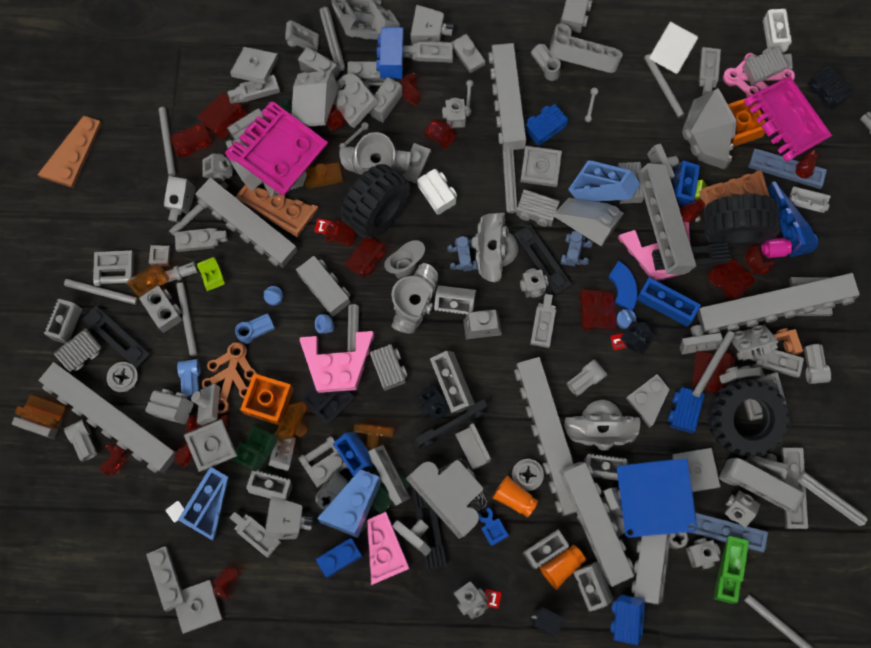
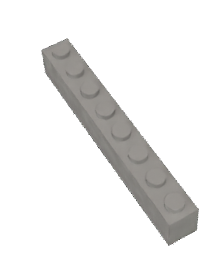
M850 273L699 308L697 315L704 334H716L725 329L734 331L743 325L752 327L758 325L760 321L766 320V323L773 322L782 316L791 318L800 312L809 314L815 312L817 308L830 309L839 303L843 305L852 304L860 294L854 275Z
M540 357L519 362L516 365L514 374L516 380H520L522 385L520 394L522 399L527 401L528 406L525 409L528 418L532 417L534 425H531L534 437L537 436L539 444H537L539 454L543 455L545 459L543 463L544 471L551 478V482H549L551 493L556 494L557 501H555L557 512H561L562 517L577 513L559 473L560 470L574 464Z
M53 362L38 380L44 384L42 388L49 394L56 393L58 395L57 400L61 403L72 405L73 408L71 410L80 417L83 414L88 417L86 421L95 428L97 426L103 429L101 433L106 437L117 439L118 442L116 444L126 451L129 448L133 451L132 456L138 461L145 460L149 463L146 467L154 473L160 471L164 474L178 456L176 452Z

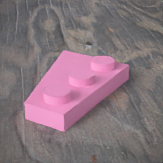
M385 512L368 519L371 585L406 571L409 567L387 513Z

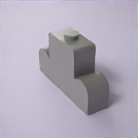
M454 461L439 475L435 464L425 462L405 478L459 539L464 537L478 523L479 516L477 511L470 507L467 508V505L482 492L483 487L475 479L474 473L470 469H466L460 461Z

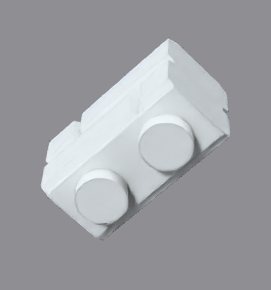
M786 9L768 10L763 19L767 48L772 47L774 49L779 47L781 52H785L791 44Z
M433 169L426 175L418 178L417 186L436 214L439 215L456 204L457 194L452 187L449 188L447 186L444 174L442 172L438 173L436 169Z

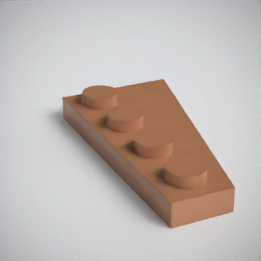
M83 116L41 169L38 176L74 188L102 123Z
M761 170L753 174L743 175L738 179H731L725 183L705 187L699 191L704 208L713 200L737 194H759L770 197Z
M246 184L235 197L253 212L296 237L300 235L318 211V206L306 205L299 200H290L280 194L271 197L267 190L256 187L252 191Z

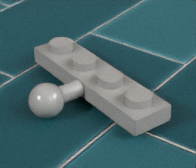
M782 448V463L789 465L785 483L805 495L796 514L785 510L786 529H808L806 487L798 482L799 476L805 473L803 448Z

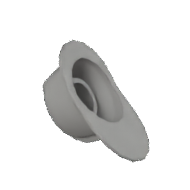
M416 240L404 244L386 259L384 264L386 271L395 274L398 279L412 275L416 270V263L425 253L424 244Z

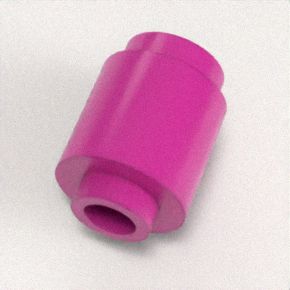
M776 238L765 241L761 245V251L766 258L786 257L787 254L792 252V244L789 239Z

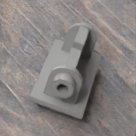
M793 186L789 200L794 206L822 213L828 211L830 195Z

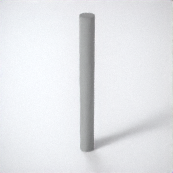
M651 54L646 55L644 59L677 117L684 116L682 108L658 66L653 60L649 59Z
M161 107L159 108L168 176H175L176 172L166 108Z
M224 181L219 184L224 189L228 187ZM197 204L169 232L175 236V232H179L204 208Z
M66 279L64 282L66 287L134 305L138 303V298L69 279Z
M177 283L189 355L196 356L197 350L184 283Z
M732 331L727 332L692 394L695 397H700L734 338L735 334Z
M749 594L746 596L744 601L800 648H813Z

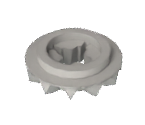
M128 362L116 363L107 373V383L114 391L119 393L128 392L131 388L135 387L136 381H138V372ZM125 372L129 379H124L121 383V380L116 376H122Z
M523 459L514 466L512 478L522 489L531 491L541 485L544 472L541 465L535 460ZM529 467L530 474L536 477H530L528 483H526V478L519 474L525 473Z

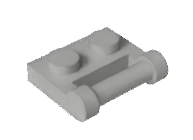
M132 250L94 252V286L116 283L133 285L134 252ZM126 271L125 276H101L102 272Z
M331 436L326 439L325 443L307 455H302L298 458L317 488L323 485L334 471L341 473L348 468L344 459H341L342 456H339L337 449L333 446L335 441ZM332 447L334 450L332 454L314 466H310V461Z

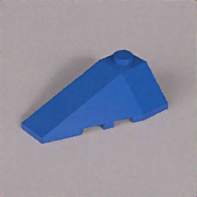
M776 181L772 182L767 189L770 197L774 198L779 205L780 229L783 237L789 239L792 244L790 257L813 252L818 247L817 236Z

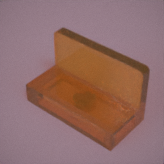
M30 395L24 408L17 406L15 414L57 429L66 407Z

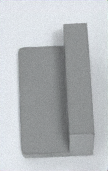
M26 406L21 419L14 417L12 425L55 439L63 418L31 406Z
M474 424L455 434L472 470L490 462L491 458Z

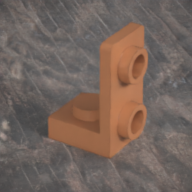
M785 328L773 335L777 341L784 339V349L787 353L797 356L803 352L796 329L788 331V328Z

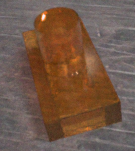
M339 162L327 165L318 164L316 167L308 168L305 171L307 174L305 178L307 189L343 182Z
M157 263L130 278L127 284L140 297L156 286L164 284L170 277Z
M303 402L288 406L275 433V437L279 441L293 438L295 434L299 437L306 434L307 428L301 423V419L307 409Z
M356 423L354 424L353 432L368 434L366 448L374 449L378 447L379 436L393 437L395 428Z

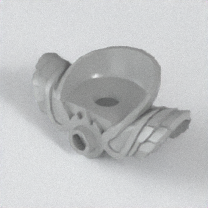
M379 132L369 133L361 138L356 147H341L339 152L344 168L361 175L377 164H386L402 175L409 168L411 162V152L396 151L390 138ZM370 158H381L378 163H373Z
M505 213L483 215L478 224V233L472 239L473 248L477 250L476 262L479 274L490 282L500 281L503 267L514 261L519 250L517 240L509 233L508 227L505 226ZM491 241H497L496 249L490 250L488 244Z
M426 263L419 265L413 276L403 277L393 286L391 295L396 313L392 328L406 334L414 333L421 324L425 314H430L433 308L431 299L435 293L438 281V273L431 265ZM414 294L419 295L421 298L420 303L417 305H413L409 301L410 297Z
M597 400L586 407L582 416L565 418L564 426L568 437L574 442L584 445L595 444L600 450H609L614 444L624 445L636 439L640 430V418L633 416L623 417L620 410L612 402ZM598 426H609L605 432H600L597 429Z

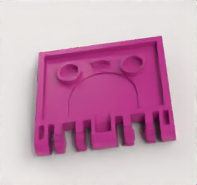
M790 76L749 96L743 101L747 107L757 103V105L750 109L751 113H755L760 109L763 110L764 114H761L756 120L760 123L768 118L769 121L761 126L768 137L778 132L779 135L771 140L773 144L778 143L781 139L785 141L786 145L781 146L778 151L781 154L787 149L790 150L782 156L786 162L832 136Z
M271 101L266 106V109L261 112L263 117L269 122L257 116L255 122H252L244 130V133L239 136L241 142L248 146V148L236 141L226 150L225 154L233 162H238L284 196L327 146L328 142L275 102Z

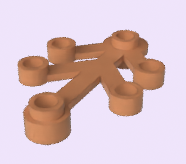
M240 342L232 343L228 347L226 354L216 360H210L207 364L211 372H217L222 364L230 361L228 368L211 378L204 379L202 382V387L206 388L205 384L208 381L213 385L224 380L218 407L224 404L225 408L223 410L218 409L219 415H223L229 410L227 400L233 381L239 389V395L243 399L245 396L242 395V392L248 390V387H246L236 370L238 362L244 369V376L247 380L251 381L252 377L249 378L247 376L249 372L257 374L245 358L247 349ZM240 349V354L234 355V351ZM213 363L217 364L215 369H211Z

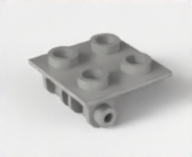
M757 325L745 331H736L731 341L738 351V359L743 361L751 359L753 356L757 357L756 349L760 356L774 352L777 349L776 343H778L777 339L765 325Z

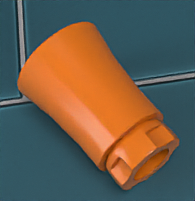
M508 475L501 482L492 499L509 506L526 517L530 516L538 503V500L522 489Z
M572 545L569 549H565L558 556L539 568L548 582L555 589H558L574 571L581 567L586 558L578 547Z

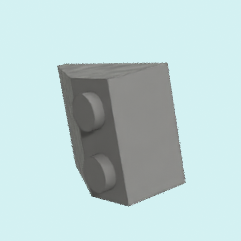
M331 70L304 72L297 75L293 86L291 115L307 127L326 125L339 88Z
M568 198L553 216L602 246L615 230L624 213L608 203Z

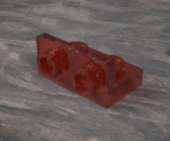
M204 123L170 136L174 150L179 158L189 156L192 152L205 149L213 144Z
M364 238L345 263V267L364 279L366 275L369 276L372 273L377 260L380 261L386 253L385 244L382 242L379 244L372 238Z

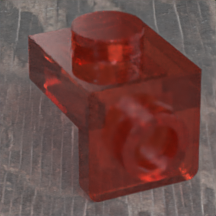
M412 73L410 76H405L400 84L402 85L404 99L415 106L420 102V93L413 87L417 83V76L415 73Z
M336 105L332 106L326 122L331 132L347 122Z
M435 119L423 132L427 138L439 142L443 149H447L456 138L448 124Z
M335 221L326 227L325 241L328 243L335 241L350 247L353 245L355 231L348 225Z
M758 246L750 247L745 254L746 264L750 266L752 274L759 273V275L769 273L775 265L774 261L763 263Z
M187 442L183 448L178 449L175 454L176 459L174 460L176 464L183 468L186 467L192 457Z
M107 444L105 447L112 455L99 470L103 474L111 476L121 469V464L126 458L122 455L124 451L119 446Z
M226 568L220 572L221 576L213 581L215 584L213 589L219 598L228 599L230 597L225 586L242 576L237 568Z

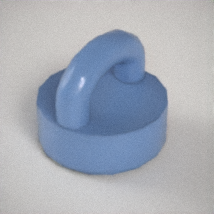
M271 286L264 291V299L269 305L276 306L282 302L283 293L280 288Z
M623 309L616 317L617 325L622 329H627L632 321L636 322L634 312L628 309Z
M326 314L318 315L315 320L316 331L318 333L333 332L334 322L332 318Z

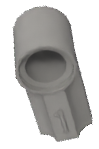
M545 44L535 46L531 51V55L544 71L545 78L550 81L557 80L560 76V61L550 55Z
M814 344L804 347L807 362L806 380L808 384L830 382L831 371L825 362L823 346Z
M594 359L578 375L567 382V386L574 395L579 396L591 385H596L608 374Z
M84 419L64 428L65 434L74 445L80 461L90 460L98 454L90 438L91 431Z

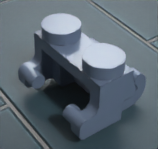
M572 231V234H567L565 242L570 244L567 256L562 255L561 264L575 266L576 264L587 265L589 263L588 258L580 259L582 247H592L593 242L590 240L584 242L583 240H585L586 236L578 231Z
M463 236L456 238L455 245L457 246L452 247V245H449L447 249L449 252L458 251L460 264L455 265V263H451L450 269L463 271L477 270V262L472 261L471 264L469 245L470 248H473L472 239L468 240L467 237Z

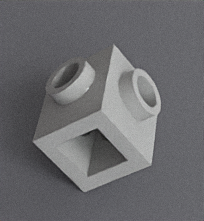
M452 98L446 100V107H442L443 118L447 120V128L465 127V117H468V106H464V99Z
M211 154L204 158L203 177L212 178L215 182L225 181V179L232 176L233 167L230 162L231 159L224 157L223 154Z
M529 269L525 271L522 280H520V287L522 292H525L526 298H535L545 294L548 279L546 275H543L542 269Z
M739 490L735 496L731 495L725 503L728 506L725 514L731 520L738 522L746 528L757 515L760 504L753 500L750 495L744 494Z
M706 538L694 541L695 546L686 548L692 568L702 566L703 569L715 566V561L720 560V549L717 544H714L713 540L707 542Z
M471 581L454 593L460 602L457 605L463 615L468 614L471 619L481 616L488 608L485 603L486 595L481 588L476 590Z

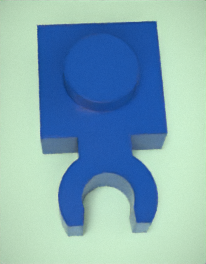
M487 508L486 511L489 514L487 518H482L480 513H478L479 521L486 525L481 530L490 546H493L509 535L499 518L493 521V513L490 508Z

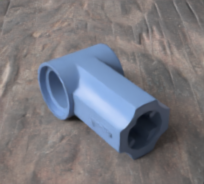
M267 313L249 322L239 323L235 327V334L242 344H249L254 338L268 333L275 328ZM243 330L249 331L247 336L240 335Z
M198 359L178 361L177 363L178 375L181 378V393L187 395V399H191L192 395L199 391L198 376H200L201 369Z

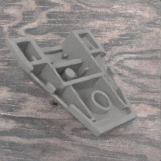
M332 0V6L345 33L350 37L355 36L377 40L378 35H381V27L400 26L390 10L386 11L381 6L382 2L380 0Z
M719 88L694 99L683 126L682 134L685 140L689 141L691 151L694 156H697L699 161L726 169L732 161V156L729 152L733 149L731 138L735 137L737 121Z

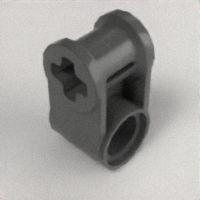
M334 471L315 496L316 503L321 509L325 510L350 481L337 471ZM322 497L328 498L329 502H323Z

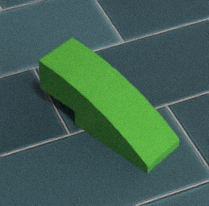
M731 536L727 537L713 599L731 604L738 603L740 584L743 581L748 540Z

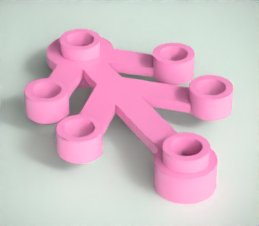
M753 53L746 54L744 61L737 68H729L723 75L724 82L727 85H737L746 93L747 97L753 95L750 93L751 90L757 93L759 92L758 88L763 90L769 87L763 81L755 84V86H748L744 82L749 81L745 73H742L744 71L742 66L748 57L754 55ZM786 69L766 80L781 81L787 78L785 74L794 80L795 75L792 70Z

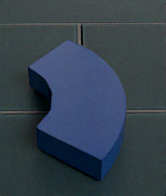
M618 261L608 278L617 289L615 303L624 309L632 311L637 300L636 282L630 270Z

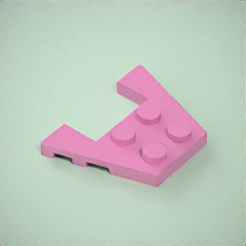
M685 214L682 215V220L690 243L689 216ZM635 230L618 236L619 241L628 248V252L640 263L639 265L651 279L659 282L680 275L666 274L665 270L655 271L652 251L659 250L658 243L641 247Z
M373 331L356 333L355 352L318 355L317 336L300 338V343L318 393L357 390L364 369L363 365L366 356L369 354L371 341L374 339Z

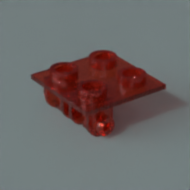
M222 93L197 118L223 140L230 133L228 127L248 114L242 110L243 108L239 103L231 104L229 97Z
M732 258L730 263L718 264L707 275L709 282L715 286L720 284L717 289L721 286L724 288L721 291L722 293L727 290L725 295L731 301L739 299L756 281L750 273L744 270Z
M581 289V296H579L581 300L580 310L582 311L580 315L583 316L581 327L585 331L591 330V328L616 330L614 293Z
M696 351L692 389L696 388L715 354ZM724 353L703 391L717 393L720 388H726L725 384L727 383L722 384L719 376L726 374L727 369L734 367L735 358L731 357V354Z

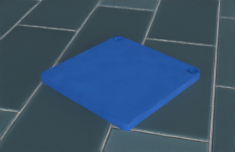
M687 459L617 467L624 529L627 537L685 533L697 530ZM691 523L695 526L694 530L689 528ZM629 529L633 531L632 535L628 534Z

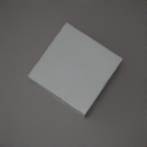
M151 245L149 264L169 266L170 246Z

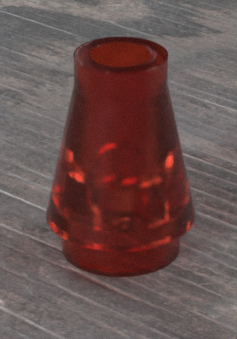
M809 151L796 165L795 172L798 177L807 179L814 174L818 158L816 152Z
M697 199L683 206L680 211L682 220L694 222L705 208L704 201Z

